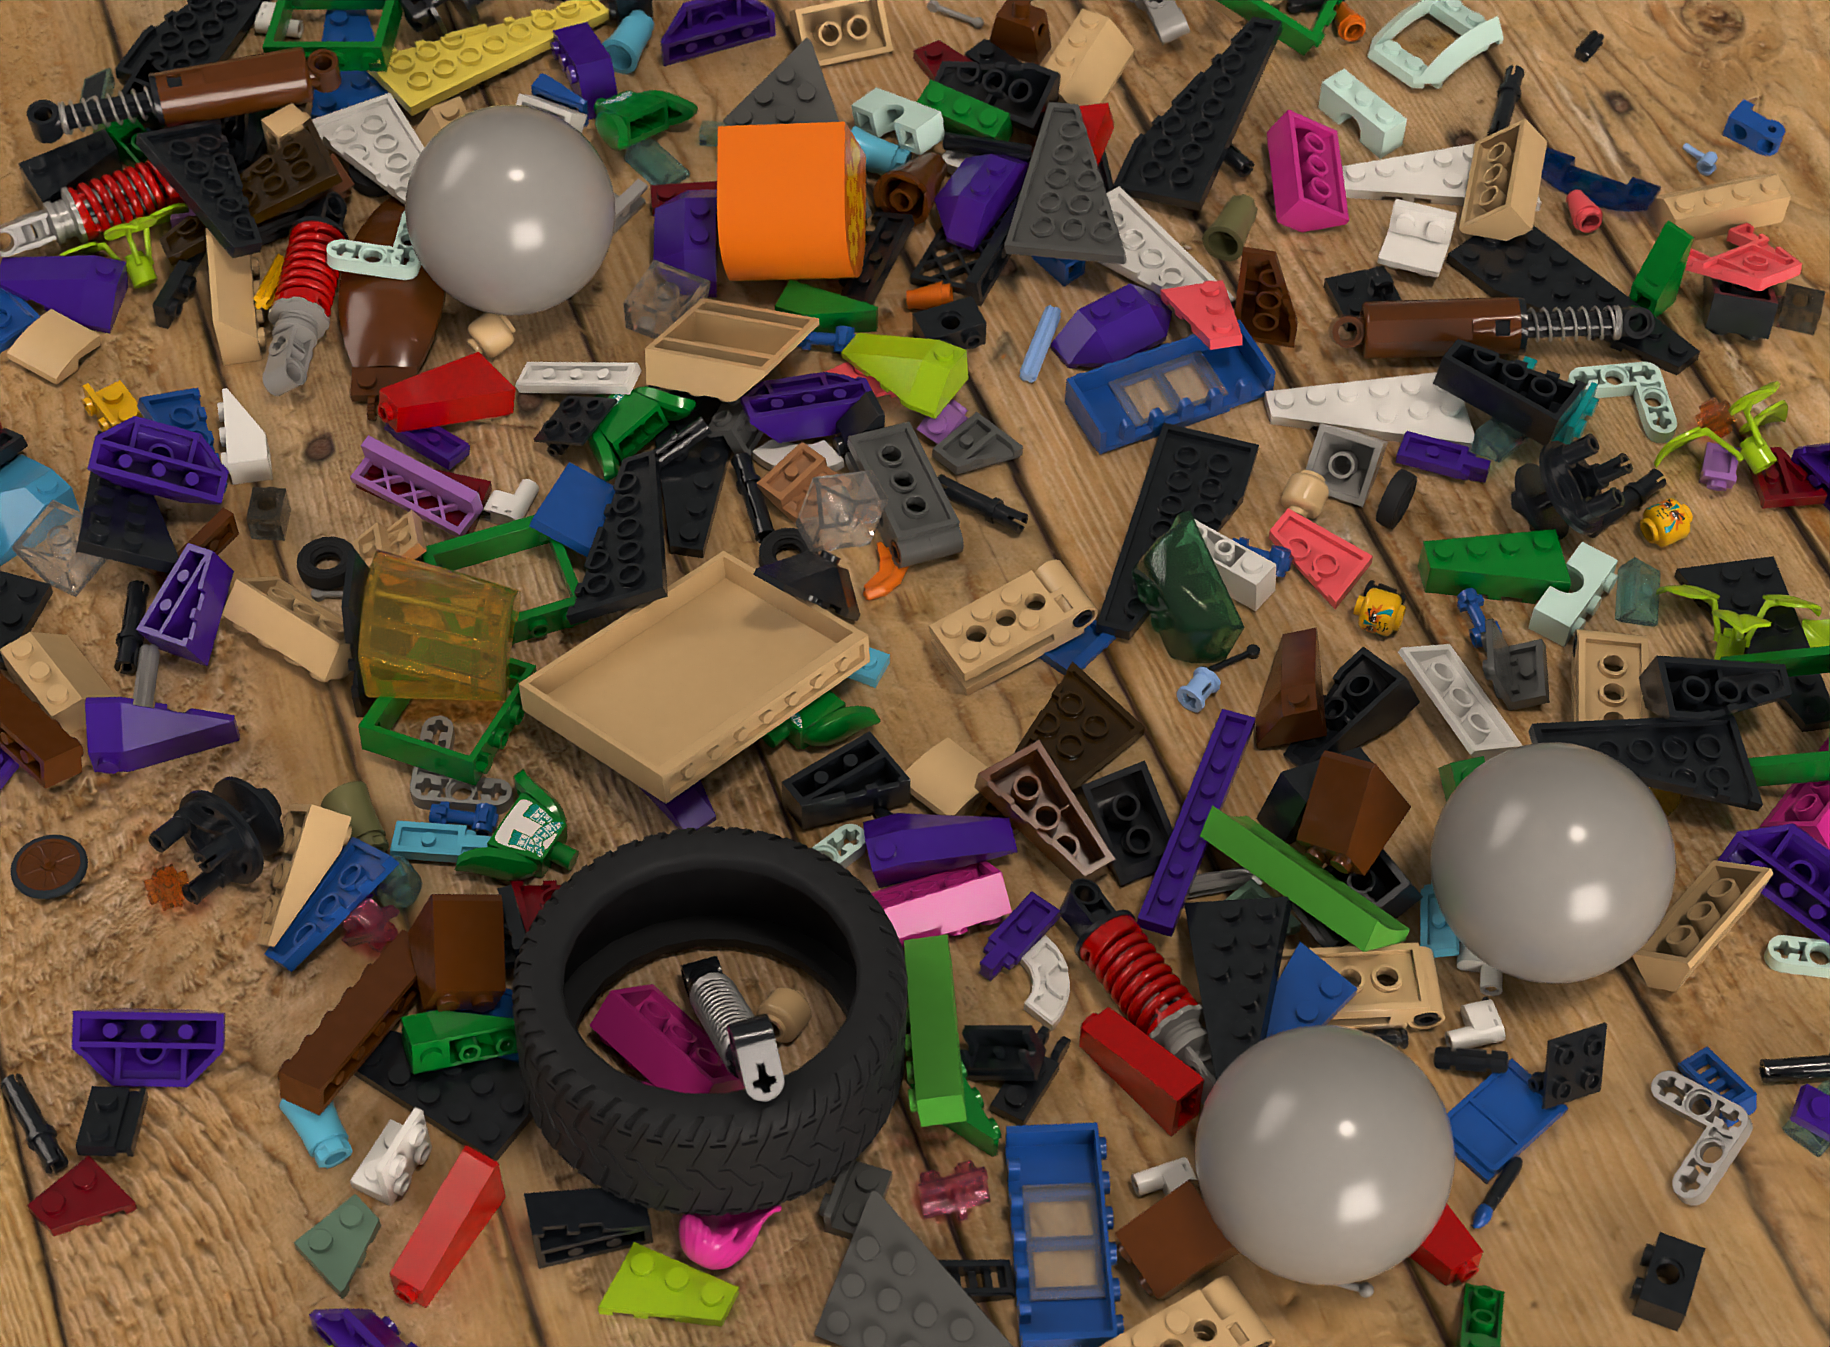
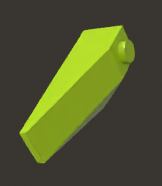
M857 333L841 351L843 359L865 376L875 378L880 382V387L884 391L893 392L899 397L900 403L906 408L936 419L968 380L967 350L941 340Z

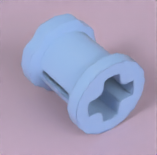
M1198 667L1194 670L1191 681L1186 686H1181L1176 693L1177 699L1187 710L1198 713L1204 708L1205 700L1210 694L1216 693L1220 689L1221 681L1213 671L1206 667Z

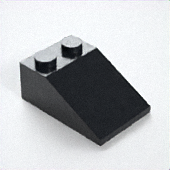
M1704 276L1702 318L1705 329L1717 335H1726L1727 333L1740 334L1741 337L1748 340L1769 339L1778 308V300L1773 286L1763 291H1753L1747 287Z
M1145 760L1072 789L1073 794L1115 858L1110 871L1119 886L1157 871L1173 829Z
M1384 848L1365 876L1350 871L1348 874H1344L1331 865H1327L1324 868L1395 919L1423 898ZM1290 900L1291 909L1322 948L1343 947L1350 943Z

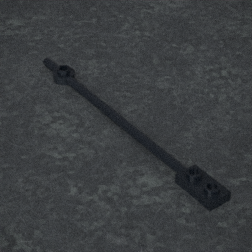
M265 135L252 162L240 170L239 174L265 155L268 150ZM207 250L186 261H178L152 305L156 326L169 329L173 320L181 315L183 303L188 295L191 296L195 291L196 278L193 274Z

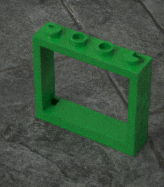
M277 0L263 43V52L267 53L302 47L307 60L312 52L319 49H327L336 54L340 71H387L404 9L398 0ZM293 10H383L374 41H284ZM378 59H380L381 64H372L377 63Z
M1216 0L1248 21L1252 17L1281 21L1283 30L1278 40L1303 56L1313 46L1319 47L1325 37V33L1322 32L1324 26L1328 27L1337 13L1333 10L1334 6L1342 2V0H1325L1309 30L1263 0Z
M534 515L426 546L427 551L421 555L422 562L450 639L491 651L501 647H510L521 641L540 638L548 633L565 628H574L575 625L589 622L587 620L570 625L566 618L568 608L574 606L577 598L574 592L578 580L564 545L529 527ZM547 543L550 544L570 598L465 629L460 628L441 574Z
M424 630L358 725L362 749L476 786L482 775L490 771L493 758L499 749L502 750L506 746L513 727L519 725L524 717L525 711L522 708L518 683L537 672L536 665ZM434 665L513 689L470 755L391 731V728Z
M1830 646L1724 656L1720 660L1785 664L1788 677L1830 673ZM1830 732L1829 751L1748 758L1757 787L1830 781Z

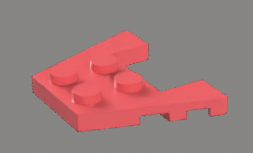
M1744 223L1728 230L1727 241L1739 247L1714 257L1691 248L1685 270L1747 287L1753 291H1763L1768 287L1783 283L1800 275L1802 263L1783 248L1776 247L1774 249L1768 244L1769 238L1767 236L1759 234L1758 237L1753 233L1754 227L1749 223Z

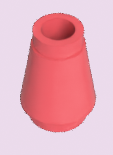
M1581 190L1571 191L1566 197V202L1574 227L1584 233L1595 231L1602 223V210Z

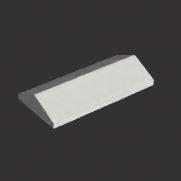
M1450 644L1402 647L1398 651L1472 757L1484 756L1486 762L1490 758L1509 749L1523 746Z

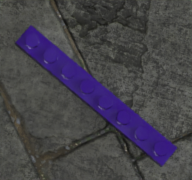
M1226 709L1221 710L1138 915L1137 923L1140 928L1172 937L1209 842L1200 837L1212 805L1222 811L1254 730L1255 717Z

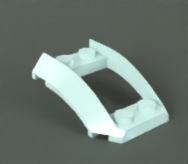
M1420 0L1396 15L1372 38L1367 57L1411 88L1423 89L1425 84H1431L1439 89L1442 87L1443 82L1460 66L1476 55L1488 50L1490 44L1494 42L1498 45L1501 44L1504 37L1498 16L1487 21L1483 15L1473 12L1464 6L1460 0ZM1428 13L1461 35L1429 66L1424 64L1422 59L1411 55L1401 48L1397 42L1391 41L1405 27Z

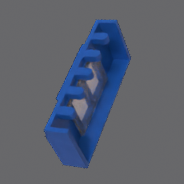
M1240 319L1237 320L1242 333V345L1210 350L1195 334H1192L1175 342L1165 343L1149 351L1136 353L1120 361L1107 363L1102 367L1067 378L1065 403L1099 455L1140 440L1144 442L1158 437L1163 423L1186 427L1229 412L1230 408L1264 397L1265 391H1272L1276 372Z
M1098 1123L1006 1126L1004 1144L1020 1347H1099L1124 1333L1123 1315L1116 1314L1115 1302H1120L1121 1297L1119 1278H1112L1111 1266L1117 1265L1116 1242H1109L1108 1230H1113L1114 1227L1112 1206H1105V1195H1110L1109 1171H1102L1101 1160L1107 1159L1106 1137H1099Z

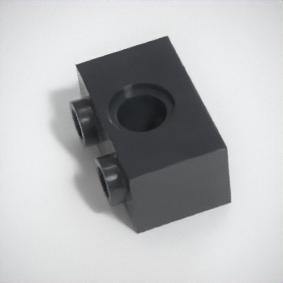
M969 296L913 313L912 335L914 338L941 340L965 350L974 349L986 344L987 323L973 297Z
M1659 1232L1654 1245L1647 1243L1640 1261V1265L1646 1267L1643 1278L1636 1277L1630 1294V1299L1636 1301L1632 1315L1678 1332L1688 1310L1705 1248ZM1657 1276L1668 1278L1672 1284L1661 1282Z

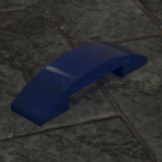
M1548 147L1546 149L1541 178L1567 195L1573 190H1581L1598 207L1626 212L1646 211L1661 191V186L1632 177L1628 184L1578 168L1575 166L1576 157Z

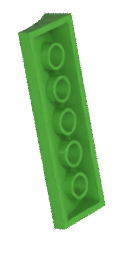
M1212 805L1200 837L1285 897L1288 896L1289 900L1361 951L1366 952L1406 940L1410 929L1325 869L1310 861L1302 853L1250 817L1226 815Z

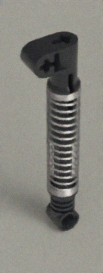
M717 956L680 965L683 983L691 1006L727 1070L740 1079L748 1095L753 1099L769 1101L775 1098L784 1086V1074L774 1031L768 1015H753L735 983L727 975L723 974Z

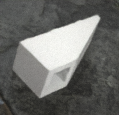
M227 388L222 389L223 402L217 403L219 420L225 423V427L219 428L221 446L226 447V452L221 453V462L230 472L233 485L273 480L271 454L266 433Z
M1193 519L1174 538V543L1229 597L1256 611L1275 591V563L1199 521Z

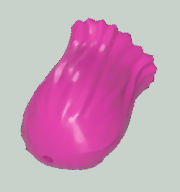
M773 1205L767 1209L760 1210L758 1208L753 1212H742L736 1215H731L730 1213H726L723 1216L683 1214L679 1222L680 1246L685 1255L697 1265L710 1270L728 1268L745 1256L757 1239L766 1219L773 1213L780 1212L782 1206Z

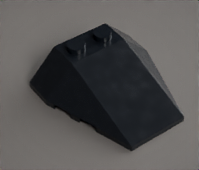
M349 550L341 609L345 643L350 644L352 659H348L349 671H354L353 685L351 686L356 716L364 717L407 656L406 648L412 647L413 630L412 627H407L404 612L356 550Z

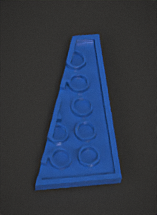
M326 10L322 41L375 40L366 10ZM340 71L342 82L335 91L322 93L314 89L311 119L382 96L388 92L367 71Z

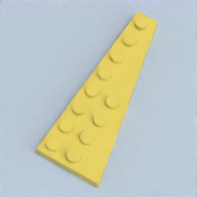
M570 0L560 3L553 10H532L531 16L514 20L512 16L503 18L504 23L487 27L486 23L446 33L438 41L420 40L415 42V47L397 51L396 47H394L387 71L367 72L413 116L551 49V42H555L553 30L587 22L591 28H594L610 20V12L599 0ZM378 59L377 63L372 64H381L380 59Z

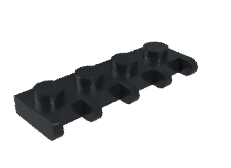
M879 211L874 213L872 221L877 226L874 231H866L865 243L867 245L865 247L861 274L858 278H840L839 284L844 287L840 295L873 305L915 225L911 214Z

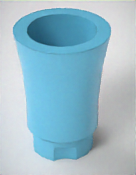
M632 11L629 16L622 20L612 35L602 43L611 56L614 72L630 74L638 65L640 56L650 40L655 27L652 17L646 15L644 11Z
M856 125L852 128V134L866 154V171L883 175L910 161L911 151L902 149L900 145L874 136Z
M284 1099L280 1101V1110L292 1123L309 1155L315 1159L319 1168L325 1167L328 1169L335 1167L351 1156L353 1151L348 1141L349 1137L341 1123L333 1100L320 1116Z

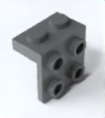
M1494 619L1485 620L1486 631L1481 632L1483 648L1487 652V659L1483 660L1482 665L1486 679L1493 682L1496 697L1503 699L1509 711L1549 703L1547 653L1543 640L1538 639L1508 646Z

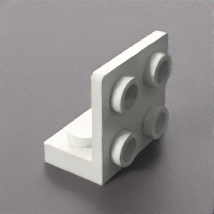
M1396 199L1393 205L1388 233L1377 262L1392 269H1403L1418 273L1421 276L1439 277L1451 243L1457 213Z
M415 1107L404 1125L390 1119L350 1180L352 1188L390 1206L393 1205L398 1195L403 1196L411 1184L413 1172L418 1164L422 1165L426 1162L432 1149L423 1110Z

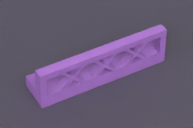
M369 435L361 444L365 458L350 476L351 481L408 512L413 510L421 519L455 537L465 535L484 509L479 493ZM372 465L380 468L384 473V478L372 481L363 476ZM406 482L410 484L412 492L396 495L391 490V484ZM433 496L438 499L439 507L425 510L419 507L418 499ZM460 510L467 515L457 527L446 520L445 513Z

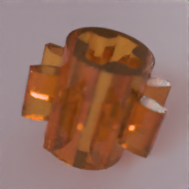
M1716 397L1702 403L1699 406L1701 413L1695 416L1696 422L1701 429L1707 427L1721 438L1733 431L1731 424L1737 422L1736 414L1731 416L1728 412L1731 405L1727 400L1719 403Z
M173 864L158 869L154 868L151 879L144 880L149 903L154 905L159 902L163 911L178 906L182 907V902L185 899L182 887L189 882L186 870L178 873L174 869Z

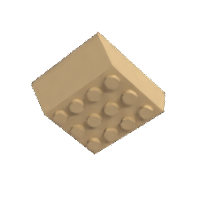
M702 298L645 348L646 384L657 386L664 391L679 390L688 392L692 396L705 395L716 397L723 402L736 401L762 380L819 325V318Z

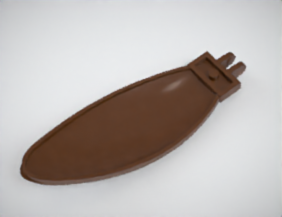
M394 196L384 201L369 216L353 241L393 247L401 217L405 211V205ZM410 241L403 242L407 246H412ZM368 257L365 260L368 262H379L381 259ZM404 257L403 265H406L409 262V258ZM422 265L418 275L410 280H399L345 271L341 273L338 297L339 318L344 344L352 365L350 396L352 402H367V417L369 421H376L380 389L418 375V371L435 338L443 312L446 292L431 279Z

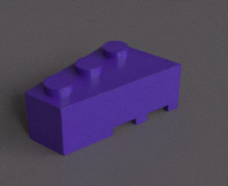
M587 22L553 30L555 42H551V50L554 59L559 60L561 69L565 72L573 92L587 101L589 120L594 119L597 116L594 112V104L597 99L601 97L608 99L618 94L611 56Z
M187 543L136 630L150 643L157 645L159 650L208 666L234 570L212 550Z

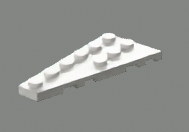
M391 93L312 119L324 145L405 205L406 191L411 172L425 147Z
M1475 144L1342 166L1346 198L1382 200L1385 196L1402 197V200L1414 202V198L1430 199V204L1463 206ZM1539 197L1537 199L1536 211L1540 210L1541 201Z
M1120 186L1106 193L1127 260L1126 264L1099 262L1100 264L1161 295V289L1200 284L1205 281H1217ZM1227 291L1230 302L1234 309L1236 304V298Z
M1437 372L1265 391L1264 394L1266 410L1272 425L1310 430L1313 426L1319 427L1322 423L1395 442H1402L1405 432L1410 431L1469 447V452L1476 453L1478 443L1464 401L1433 384Z

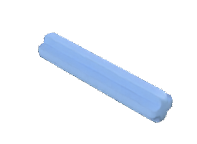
M1051 305L1045 307L1020 369L1019 377L1022 381L1030 383L1036 381L1061 318L1060 308Z

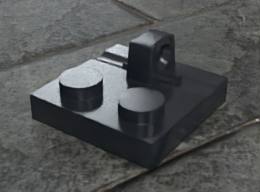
M1384 265L1328 277L1324 281V289L1337 315L1360 316L1362 304L1368 301L1402 300L1394 286L1392 277L1386 271ZM1347 322L1343 324L1346 332L1354 331L1352 323Z
M512 884L497 888L503 900L505 970L515 968L516 958L520 955L519 950L525 936Z

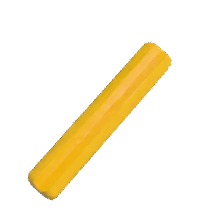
M280 254L275 256L253 298L256 301L254 306L258 310L260 308L270 309L275 299V292L284 263V256Z

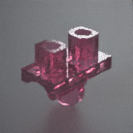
M371 898L364 899L340 923L348 931L342 938V941L349 947L368 943L374 951L381 952L384 945L388 941H393L398 935L397 928L389 920L397 917L400 911L394 905L380 907Z
M969 1160L958 1163L954 1167V1174L941 1178L940 1173L935 1170L921 1173L918 1189L921 1212L924 1219L955 1212L958 1221L962 1222L968 1219L967 1208L991 1202L987 1182L988 1174L985 1167L977 1168Z

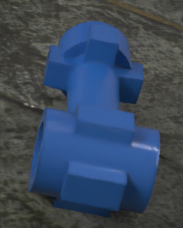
M836 326L835 333L812 331L796 347H802V350L811 351L812 345L834 346V353L841 354V351L855 337V328Z
M1247 538L1232 539L1275 563L1277 577H1285L1286 571H1290L1293 560L1290 557L1292 550L1273 545L1269 552L1249 546V539Z
M1474 588L1465 589L1457 596V607L1460 612L1467 611L1475 627L1469 629L1470 639L1475 648L1483 647L1481 632L1486 631V618L1480 606L1484 605V599L1481 594H1477ZM1495 621V623H1496V625L1498 626L1500 632L1502 633L1501 628H1500L1498 622Z
M441 801L440 804L433 803L431 805L429 823L472 826L471 830L476 831V834L481 836H492L493 830L497 829L499 820L497 807L488 803H479L476 805L475 812L450 809V802Z

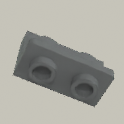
M741 397L736 401L722 402L709 424V428L713 433L709 434L708 437L724 436L735 455L742 452L751 455L763 432L749 423L740 402Z
M855 1159L846 1169L833 1177L832 1182L835 1183L832 1194L825 1193L819 1210V1216L824 1217V1232L852 1240L871 1190L880 1193L885 1199L892 1181V1171L865 1164Z

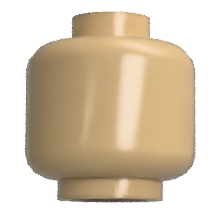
M485 312L468 326V333L471 338L467 340V343L475 353L479 351L490 358H495L514 342V335L512 333L516 330L505 315Z
M1302 470L1300 473L1291 475L1281 497L1282 506L1286 510L1289 508L1307 519L1319 517L1329 495V489L1324 477L1310 470Z
M779 987L772 991L759 1006L756 1016L768 1015L776 1042H790L809 1023L811 1008L801 992L788 987Z

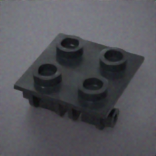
M568 395L561 401L560 406L550 419L543 424L542 429L533 439L534 442L546 443L548 445L547 452L553 457L563 455L570 445L583 446L617 403V399Z
M1605 1022L1548 1040L1545 1072H1535L1528 1080L1529 1089L1543 1096L1542 1108L1544 1110L1601 1091L1607 1024Z

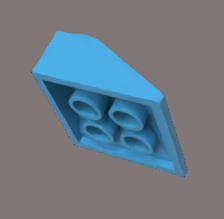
M20 453L15 459L5 462L0 466V566L80 513L72 487L53 469Z

